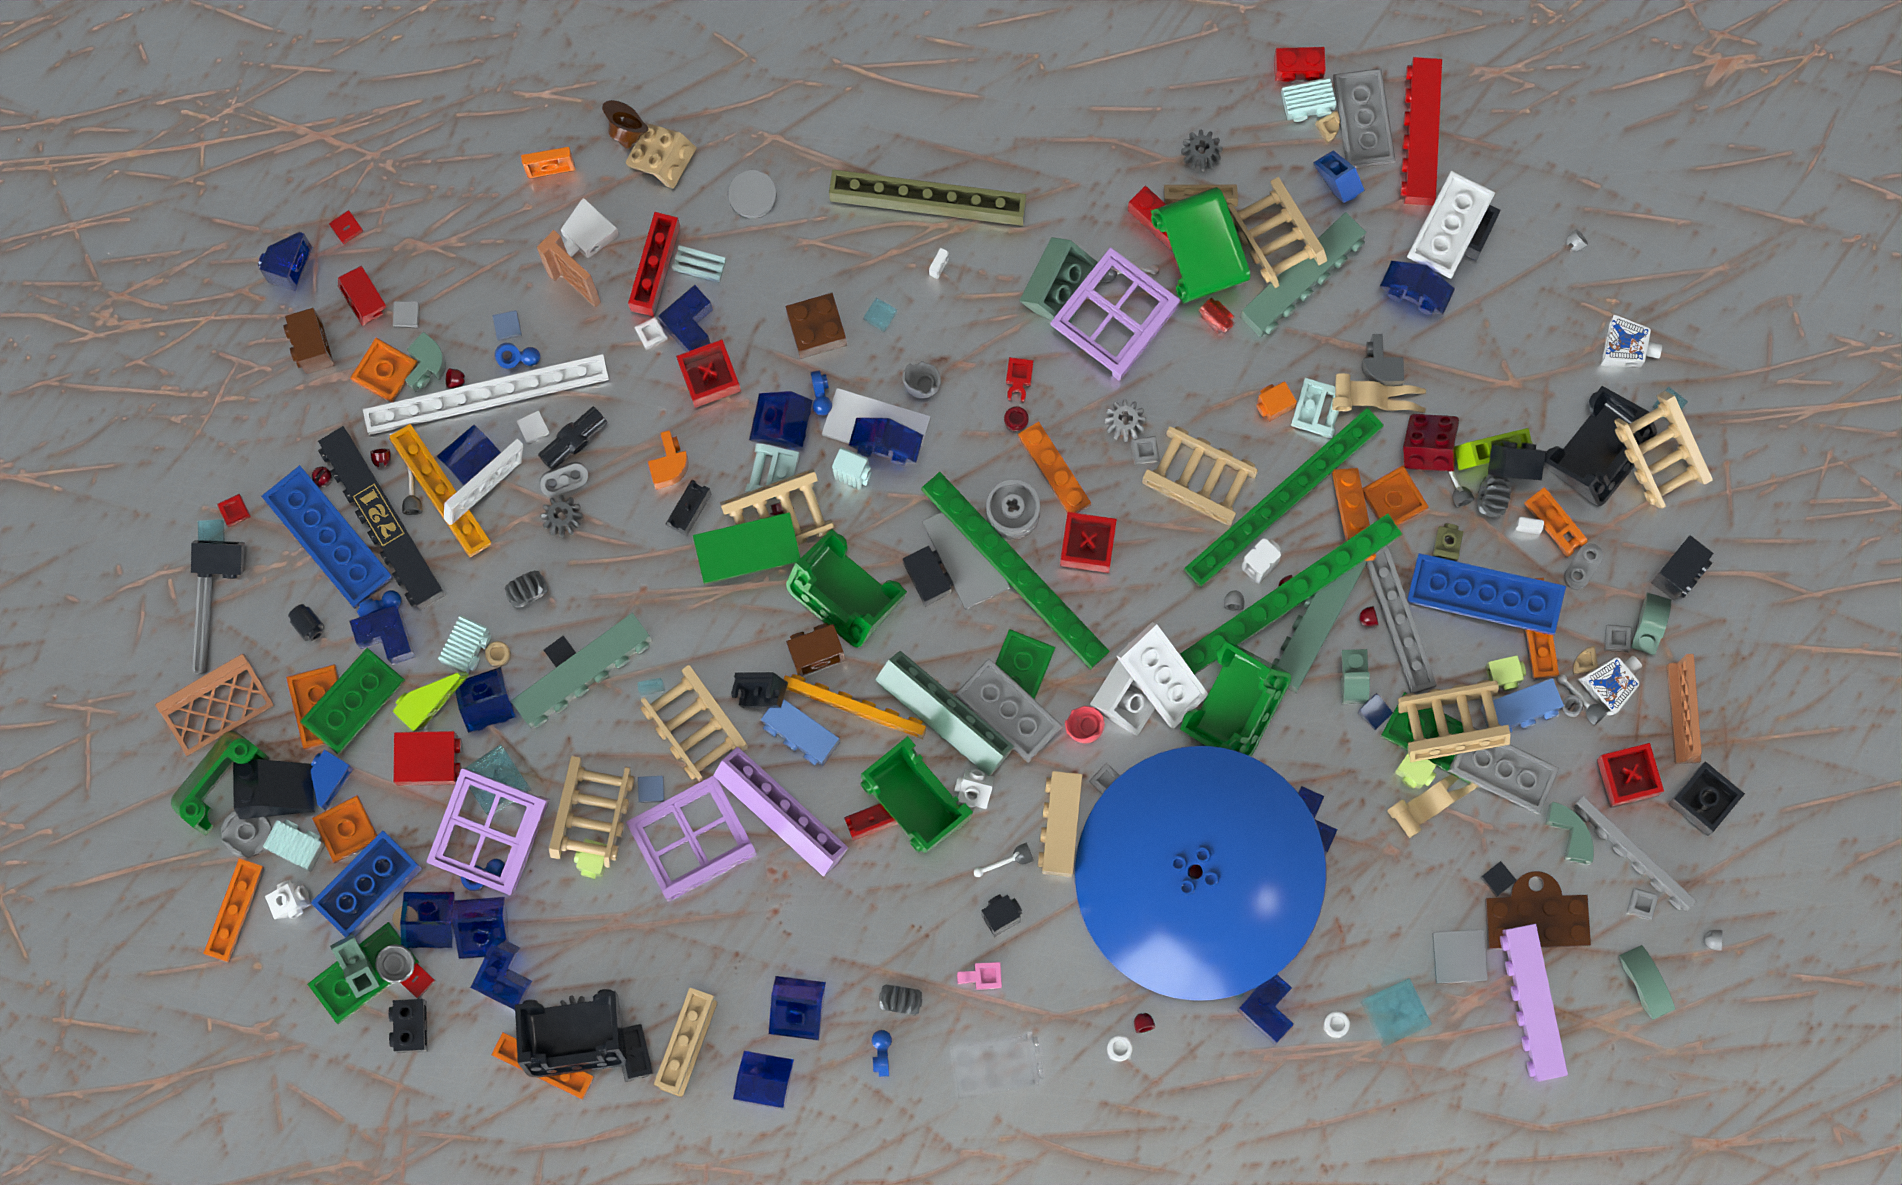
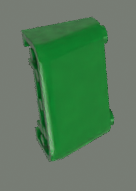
M1218 187L1151 210L1152 224L1155 229L1167 233L1182 278L1178 280L1176 292L1183 303L1250 280L1247 260L1225 197Z
M831 529L795 563L786 582V588L797 601L822 622L828 623V626L834 624L837 634L850 645L858 648L871 637L904 599L907 591L900 583L892 580H887L881 585L846 555L848 550L846 539Z
M1225 641L1217 651V661L1223 666L1201 709L1190 710L1184 715L1180 730L1205 746L1225 748L1251 757L1289 687L1291 674L1238 645Z
M235 731L226 732L171 798L172 809L190 826L206 836L214 826L208 818L212 808L203 801L232 767L233 762L244 764L255 759L269 760L270 757L241 734Z
M907 736L861 773L862 782L860 785L868 795L872 793L911 838L909 840L911 846L918 853L920 851L927 853L971 820L973 811L966 803L958 805L959 799L951 795L922 761L923 757L920 754L917 756L916 751L913 749L916 745Z

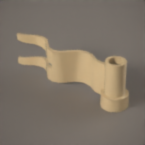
M1336 374L1335 398L1332 399L1333 410L1350 411L1352 410V405L1375 406L1386 411L1414 410L1421 413L1426 411V408L1413 402L1388 399V397L1403 394H1426L1425 388L1412 385L1384 386L1374 381H1350V374Z
M1451 774L1410 802L1406 803L1404 799L1389 808L1387 812L1392 819L1395 818L1407 836L1411 838L1422 830L1420 828L1421 824L1473 791L1478 785L1471 783L1463 788L1447 792V789L1459 779Z

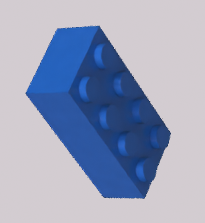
M382 831L311 904L345 938L351 934L356 936L422 868L385 831Z

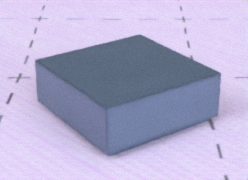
M516 310L492 315L498 341L522 336Z
M663 776L638 777L639 803L664 802Z

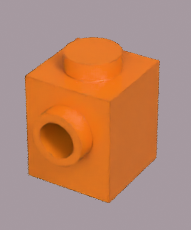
M1284 381L1275 387L1271 384L1263 388L1258 397V404H1256L1261 416H1266L1270 422L1295 409L1297 401Z

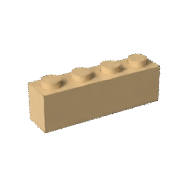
M1052 771V778H1046L1045 792L1050 793L1049 803L1044 802L1043 817L1047 818V827L1041 828L1040 842L1045 843L1044 852H1039L1038 867H1042V874L1072 877L1082 774Z

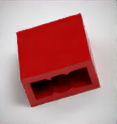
M454 731L394 732L393 782L397 786L456 785L457 778L462 769L461 763H457L458 753L462 752L461 738H458Z

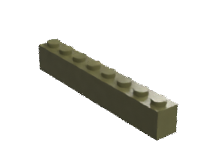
M833 169L829 188L831 202L1023 226L1026 194Z

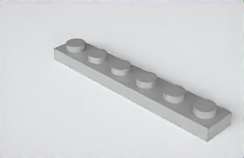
M1387 545L1376 553L1374 560L1367 561L1366 564L1411 693L1415 694L1436 687L1437 684Z
M1584 796L1573 806L1577 810L1575 813L1583 822L1589 821L1595 827L1594 831L1603 840L1608 839L1614 845L1613 849L1623 858L1625 856L1633 862L1631 864L1632 867L1641 875L1645 873L1652 880L1650 883L1659 892L1664 891L1670 896L1669 901L1679 910L1684 909L1687 911L1695 904L1696 900Z

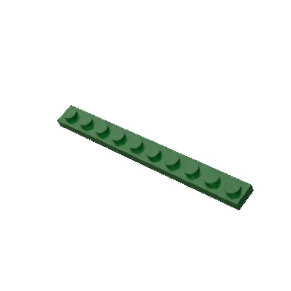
M1367 407L1188 564L1184 571L1200 588L1203 587L1327 478L1334 469H1337L1384 427L1383 423Z
M938 472L922 486L921 491L1090 670L1110 652L941 472Z
M1386 514L1181 652V656L1193 674H1197L1217 660V651L1225 641L1240 645L1403 534L1391 516Z

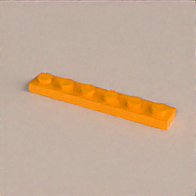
M409 424L390 435L389 440L444 519V504L457 491L412 425ZM470 510L465 512L452 525L447 523L470 558L491 546V541Z
M792 674L791 677L784 676V680L788 682L786 688L788 691L914 737L924 738L926 726L922 725L923 721L917 718L909 717L908 720L899 717L900 713L895 710L886 708L883 711L875 708L876 704L863 699L862 702L852 700L853 696L846 692L839 691L838 694L828 691V686L817 682L815 685L805 682V678L796 674Z

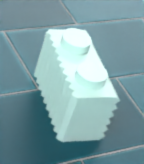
M1330 77L1282 87L1281 96L1287 120L1293 119L1294 122L1306 120L1310 115L1316 114L1318 117H1325L1335 111L1336 101Z
M840 447L832 465L835 481L839 479V482L848 483V486L852 485L853 488L857 487L858 490L863 485L867 486L872 472H870L871 466H869L868 462L869 459Z
M460 615L438 660L459 672L466 671L469 674L470 670L474 671L478 666L480 658L477 656L481 648L485 649L490 642L491 635H488L490 630L486 626Z
M285 819L284 823L277 820L263 848L311 872L325 846L319 841L321 836L309 830L304 834L297 830L299 827L297 824Z

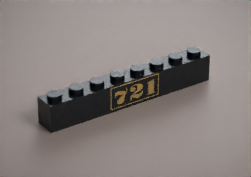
M342 426L318 440L322 447L318 452L325 463L331 462L334 469L330 470L337 483L343 482L346 489L342 492L350 504L355 502L358 510L355 511L358 519L362 524L367 522L371 529L367 532L374 545L379 543L383 551L380 552V555L386 565L391 563L394 567L395 572L392 575L398 585L404 584L408 592L404 595L411 607L416 605L421 611L446 596L345 427Z

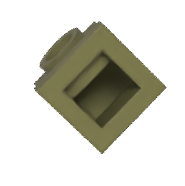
M1445 523L1444 527L1439 526L1436 532L1432 556L1457 562L1464 531L1458 530L1459 526L1455 524ZM1445 538H1452L1453 543L1447 544Z

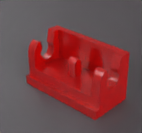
M362 265L338 277V288L361 326L366 325V323L383 314L382 310L386 308V304Z
M881 803L844 817L853 841L898 824Z

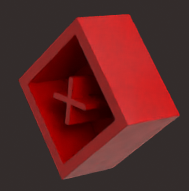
M723 339L676 356L695 408L741 392Z
M1067 512L1060 566L1109 573L1117 519Z
M1650 743L1603 754L1597 759L1610 808L1659 796L1664 792Z

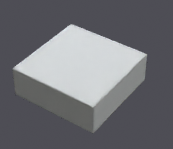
M942 248L939 249L929 268L930 276L936 279L940 277L949 260L948 251Z
M657 316L635 326V330L646 350L668 339Z
M539 411L517 421L527 444L550 434Z
M1521 516L1516 522L1515 531L1540 535L1543 530L1544 521Z

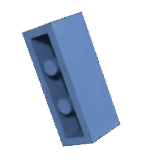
M1553 678L1493 700L1499 725H1509L1510 733L1513 732L1512 728L1521 725L1523 729L1536 724L1535 719L1543 716L1545 720L1559 715L1558 711L1564 707ZM1482 704L1480 711L1488 728L1489 725L1484 705Z
M784 699L781 708H769L761 718L762 724L765 725L763 729L773 737L778 734L785 739L784 745L793 751H796V749L802 751L805 754L803 758L814 766L817 763L824 766L840 744V739Z

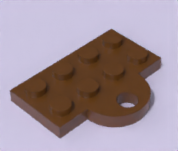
M1532 871L1522 875L1514 883L1510 897L1485 899L1488 950L1502 949L1500 936H1503V930L1530 924H1536L1541 948L1591 945L1588 895H1562L1558 882L1545 872ZM1536 877L1541 880L1542 889L1540 891L1530 889L1529 880Z

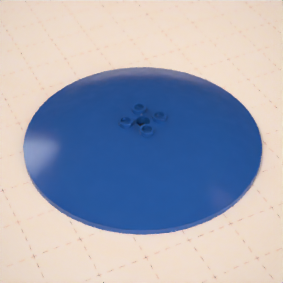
M1189 746L1161 752L1144 759L1119 776L1104 791L1089 814L1080 836L1075 863V885L1080 911L1090 935L1104 956L1120 972L1144 988L1162 995L1185 1000H1217L1243 994L1259 987L1285 969L1307 943L1316 926L1325 897L1327 881L1325 850L1319 828L1313 814L1296 789L1283 776L1261 761L1237 751L1211 746ZM1193 865H1200L1203 870L1202 876L1199 879H1193L1190 876L1189 871Z

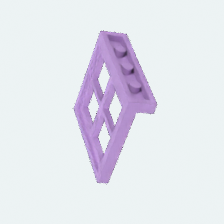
M1110 247L1054 317L1050 325L1113 372L1112 376L1120 381L1178 308L1181 300ZM1112 266L1134 282L1115 306L1094 291V288ZM1138 285L1160 301L1142 325H1139L1120 310V307ZM1087 297L1109 313L1091 337H1088L1068 322ZM1113 317L1134 332V335L1116 357L1094 341Z
M462 768L426 863L505 894H514L550 799L543 796H535ZM470 785L496 794L485 825L459 816ZM501 797L527 806L516 837L490 828ZM455 824L481 834L470 865L444 855ZM486 836L512 846L501 877L475 867Z
M714 776L626 821L668 902L757 855L720 783ZM711 793L723 817L693 832L681 808ZM673 813L685 837L656 852L643 828ZM726 821L738 846L708 861L696 837ZM689 842L701 866L671 881L659 857Z

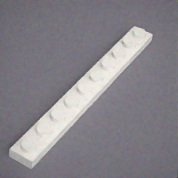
M601 354L363 409L367 432L371 435L402 428L409 424L415 425L609 380L604 355Z

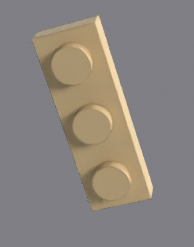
M1237 184L1164 185V203L1168 205L1218 187L1222 191L1227 205L1232 203L1234 207H1238Z

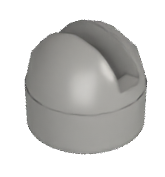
M1577 229L1566 240L1567 245L1570 243L1574 245L1571 248L1573 251H1580L1588 245L1583 234Z
M1230 591L1225 597L1224 607L1232 611L1243 610L1244 596L1239 591Z
M1570 695L1563 700V711L1566 715L1575 717L1582 712L1583 703L1578 696ZM1576 702L1578 705L1572 712H1570L1569 710Z
M1710 930L1706 933L1705 944L1709 949L1722 950V930Z

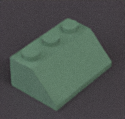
M1051 237L1019 301L1034 313L1052 321L1098 262L1071 240ZM1077 311L1068 322L1072 323Z

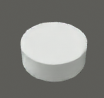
M1339 1011L1330 1013L1324 1020V1029L1332 1037H1342L1350 1028L1349 1018Z
M1122 1035L1113 1037L1107 1045V1052L1115 1061L1127 1060L1133 1051L1131 1041Z

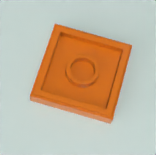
M569 147L521 155L522 164L529 179L576 170Z
M376 337L350 379L386 401L393 403L405 386V379L417 367L418 361Z
M1404 465L1362 488L1364 498L1377 520L1389 514L1397 526L1429 508Z
M358 795L312 818L334 863L366 848L378 836Z

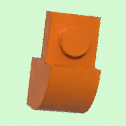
M670 430L660 433L666 456L648 461L656 490L678 483L685 476L688 469L686 451L676 453L681 449L677 436L672 437Z

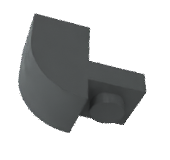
M1372 334L1370 342L1366 343L1367 357L1371 356V358H1364L1361 364L1364 375L1369 381L1379 382L1384 386H1402L1404 383L1403 357L1384 358L1383 334Z

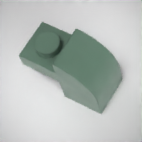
M422 332L407 349L410 356L419 363L405 379L407 385L415 392L419 388L423 389L429 383L431 375L440 380L446 367L445 357L438 344L425 332Z
M1647 592L1640 611L1639 623L1631 643V648L1653 655L1656 654L1668 623L1671 599Z
M1367 649L1342 650V704H1365L1369 700L1370 692Z
M353 934L330 945L333 954L343 969L345 979L356 998L379 987L374 969Z

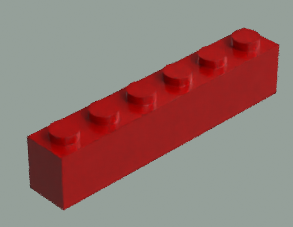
M1413 57L1411 65L1406 67V80H1410V88L1405 90V103H1409V111L1404 112V126H1408L1407 135H1403L1402 149H1407L1406 158H1402L1401 172L1406 173L1405 181H1401L1400 196H1404V204L1433 206L1436 200L1442 59Z

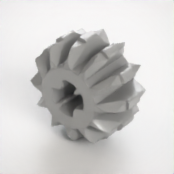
M1126 399L1123 400L1122 406L1114 402V410L1108 408L1106 414L1110 417L1104 419V423L1110 425L1107 428V432L1112 433L1116 431L1114 434L1115 440L1120 435H1124V442L1128 441V435H1131L1134 440L1137 439V432H1144V427L1141 424L1146 423V417L1141 416L1144 413V409L1139 408L1135 410L1137 406L1135 401L1132 402L1131 406H1127L1128 402ZM1124 416L1129 421L1127 425L1123 424L1122 417Z

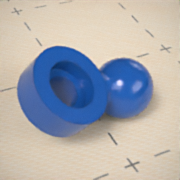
M502 343L495 350V359L501 367L506 369L515 367L519 361H522L526 366L532 367L539 363L540 353L534 347H527L523 351H519L512 343ZM505 351L511 352L509 358H503Z
M820 370L811 372L816 397L813 402V410L816 414L824 416L832 409V402L825 396L824 389L829 388L826 374L821 375Z
M394 590L386 591L381 600L373 601L370 598L361 602L357 614L361 621H367L378 616L384 609L395 610L401 604V596Z
M492 859L487 863L486 868L475 865V867L501 877L505 863L500 859ZM461 876V882L467 890L478 891L484 887L480 883H472L469 879Z
M878 1030L872 1036V1044L877 1049V1057H873V1072H878L879 1077L889 1076L888 1048L892 1043V1037L885 1030Z

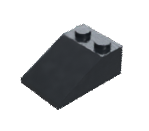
M262 759L250 760L244 764L233 762L234 810L239 819L315 812L314 785L311 775L313 766L309 763Z

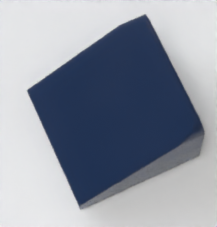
M1376 693L1359 709L1358 714L1376 730L1393 712Z

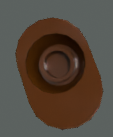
M615 100L603 103L602 110L609 120V135L626 149H629L633 143H636L642 133L648 131V126L629 105Z

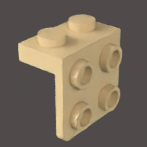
M648 124V131L641 134L627 158L626 164L630 168L655 175L665 186L674 189L697 147L682 133Z

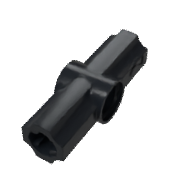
M592 406L574 423L570 422L565 425L556 435L557 438L538 453V456L550 470L557 468L570 455H575L583 450L589 443V439L608 423L607 420Z

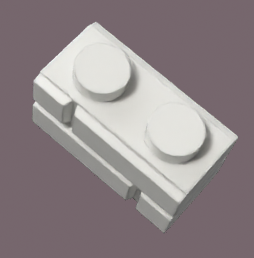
M1263 538L1244 557L1242 570L1255 583L1260 584L1267 577L1268 573H1271L1278 566L1281 557L1280 546L1272 539L1268 541Z

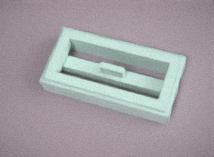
M678 246L675 262L672 265L673 271L720 282L726 262L725 257ZM683 254H686V255H689V256H693V257L701 258V259H704V260L712 261V262H715V263H719V266H718V265H714V264H710V263H707V262L699 261V260H696V259L684 257V256H682V255H683ZM680 262H684L698 267L717 271V273L715 275L693 268L681 266L679 264Z

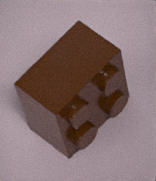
M833 292L785 306L800 359L847 346L846 336Z
M310 308L286 315L287 324L283 325L287 339H290L293 346L290 348V353L298 368L302 367L305 373L309 374L335 366L322 320L315 309Z
M828 623L820 624L813 628V632L807 634L798 632L790 636L791 640L786 641L799 676L803 677L846 661L834 624L829 626Z

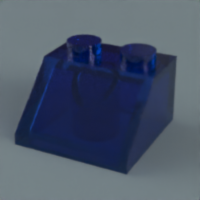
M298 232L267 247L266 252L262 253L259 258V270L268 283L296 292L313 247L304 233Z
M792 391L759 393L749 440L784 448L803 447L813 400Z
M472 425L439 453L437 458L464 486L501 452L478 427Z
M501 667L466 678L455 691L458 708L468 733L482 730L496 723H504L516 717Z
M404 892L400 920L401 945L406 948H452L455 892ZM408 906L416 911L418 921H408Z
M505 897L454 900L452 922L458 958L509 955L508 916Z
M775 976L771 994L769 1034L819 1041L826 982Z
M744 1051L737 1074L733 1100L785 1110L794 1059Z

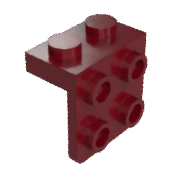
M1410 415L1403 445L1405 469L1454 472V446L1459 418L1448 415Z

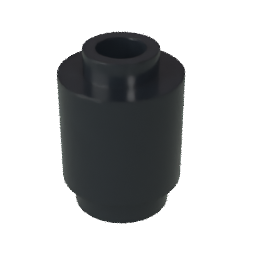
M300 604L288 614L291 625L304 641H315L323 634L324 624L310 607Z

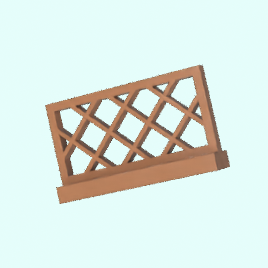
M553 230L537 246L548 276L554 281L562 276L590 303L597 307L601 301L591 275L568 255L561 236Z
M241 654L156 703L155 706L164 717L185 755L189 756L220 738L226 732L232 731L273 707L274 704L251 667L245 654ZM246 670L252 678L250 688L236 685L238 675ZM233 678L232 684L225 683ZM254 683L256 684L259 691L253 690ZM220 685L231 687L228 701L214 698L216 687ZM234 688L248 691L245 706L231 702ZM212 690L210 697L204 695ZM252 692L262 694L267 703L258 709L248 707ZM199 697L209 699L206 714L192 711L194 700ZM213 701L227 704L223 718L209 715ZM190 703L189 709L182 708ZM230 705L244 708L240 720L235 722L227 719ZM247 709L253 710L252 713L246 715ZM177 710L188 712L184 727L175 725L169 715ZM191 713L205 717L201 731L187 728ZM208 718L222 721L220 731L216 734L205 732ZM225 722L232 723L228 727L224 728ZM177 728L183 729L182 735H180ZM186 730L200 734L198 744L190 749L184 742ZM204 735L210 736L202 741Z
M1686 654L1678 663H1669L1667 665L1675 764L1700 763L1702 754L1694 654Z

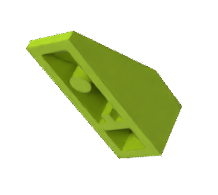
M1529 428L1454 446L1459 471L1488 464L1492 444L1502 445L1503 441L1516 442L1517 446L1521 447L1522 442L1532 443Z
M466 671L458 672L411 692H405L397 699V706L393 712L413 732L423 730L469 674Z

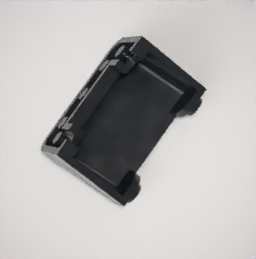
M1601 386L1589 399L1591 415L1564 449L1559 446L1548 449L1544 461V466L1597 506H1602L1607 502L1635 467L1634 463H1631L1625 454L1627 449L1625 443L1621 442L1616 435L1615 429H1617L1614 420L1620 418L1629 425L1649 413L1646 409L1604 386ZM1654 422L1633 433L1637 444L1640 445L1657 435Z
M602 989L593 996V1001L544 1008L537 1000H525L522 1004H516L517 1060L526 1075L539 1078L625 1065L627 1063V1053L619 998L616 991Z

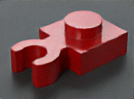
M1009 357L1006 383L1013 384V386L1007 392L1008 401H1011L1014 392L1021 394V402L1025 401L1026 391L1023 386H1031L1034 360Z

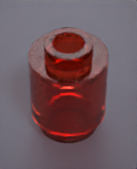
M1212 297L1198 311L1202 315L1201 318L1217 334L1221 331L1225 334L1235 324L1232 321L1235 316L1219 300L1215 301Z

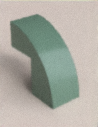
M1552 802L1549 805L1545 825L1570 830L1564 860L1590 865L1593 862L1594 847L1586 824L1568 807Z
M1643 945L1619 955L1624 971L1635 983L1643 1009L1652 1020L1675 1010L1669 990L1657 966Z

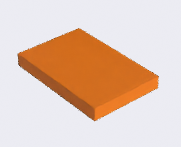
M335 664L286 677L304 750L325 744L304 727L300 721L339 679Z

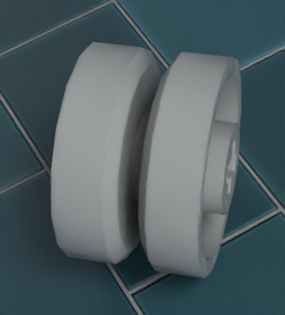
M1017 479L1005 480L995 485L989 492L986 501L987 522L1003 538L1009 540L1021 539L1029 535L1037 527L1040 518V499L1035 489L1027 482ZM1012 507H1014V508H1016L1018 511H1016V510L1014 509L1013 512H1009V509L1012 508Z

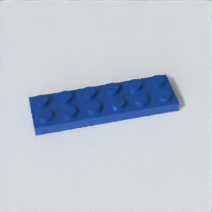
M300 465L261 496L354 609L393 578Z
M1419 553L1407 602L1555 636L1566 586Z

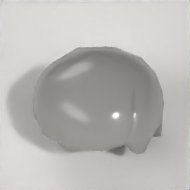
M924 361L915 365L910 363L903 372V383L910 395L915 398H927L936 394L939 390L941 376L934 365Z
M398 944L389 945L378 954L376 970L379 976L387 982H403L413 973L415 959L411 951L405 946Z

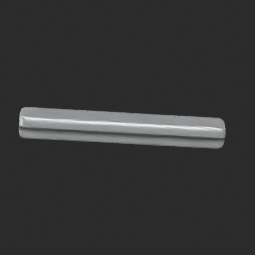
M198 577L192 670L195 673H205L207 671L212 595L211 577Z

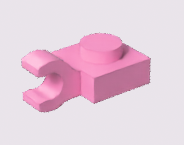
M1000 962L975 963V971L957 973V984L975 982L976 990L1002 988Z

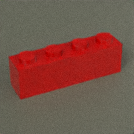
M1145 185L1129 201L1128 212L1173 252L1167 233L1155 229L1151 220V210L1167 204Z
M654 212L628 301L632 312L655 316L680 229L678 217Z

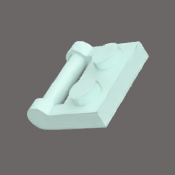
M1305 378L1291 426L1320 434L1326 438H1333L1336 432L1334 426L1339 411L1332 409V402L1325 425L1317 423L1326 394L1335 398V386Z
M756 444L754 451L756 452V458L750 483L746 485L745 492L763 487L759 486L766 455L773 456L766 485L795 475L799 452Z

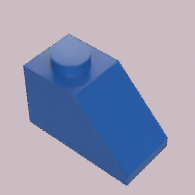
M1334 150L1313 162L1332 193L1345 203L1353 200L1358 194L1365 191L1356 168Z
M324 749L322 754L318 753L313 759L311 775L317 805L326 811L353 771V768Z

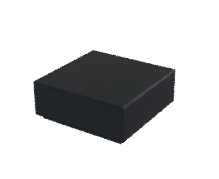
M564 635L544 649V652L555 667H558L576 654Z
M1501 861L1480 877L1496 897L1517 881Z

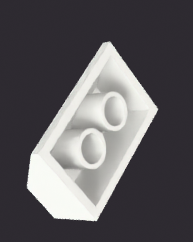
M1119 659L1090 703L1104 717L1135 736L1139 735L1155 709Z

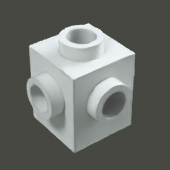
M965 769L963 777L957 778L954 791L958 792L959 802L962 804L966 803L968 807L977 806L986 809L994 777L988 776L977 769Z
M291 880L284 881L277 885V890L265 896L274 919L298 917L304 913L303 909L312 905L308 897V891L302 882L292 883Z

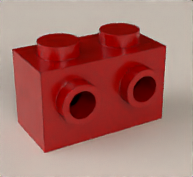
M1325 47L1276 48L1274 55L1275 81H1313L1324 78L1326 71Z

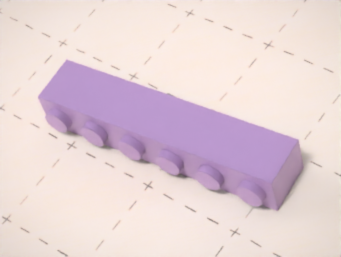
M736 747L721 761L713 776L822 876H825L840 862L848 847L739 747Z
M1536 924L1503 930V936H1500L1502 950H1507L1509 961H1505L1507 974L1513 977L1514 986H1511L1513 1001H1518L1520 1010L1516 1011V1017L1519 1027L1523 1026L1525 1036L1521 1037L1524 1052L1528 1051L1530 1061L1527 1062L1529 1076H1534V1081L1538 1082L1568 1076Z

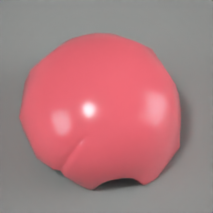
M1090 706L1073 709L1068 719L1065 720L1067 734L1076 742L1083 744L1096 741L1101 736L1105 726L1102 714L1096 708Z

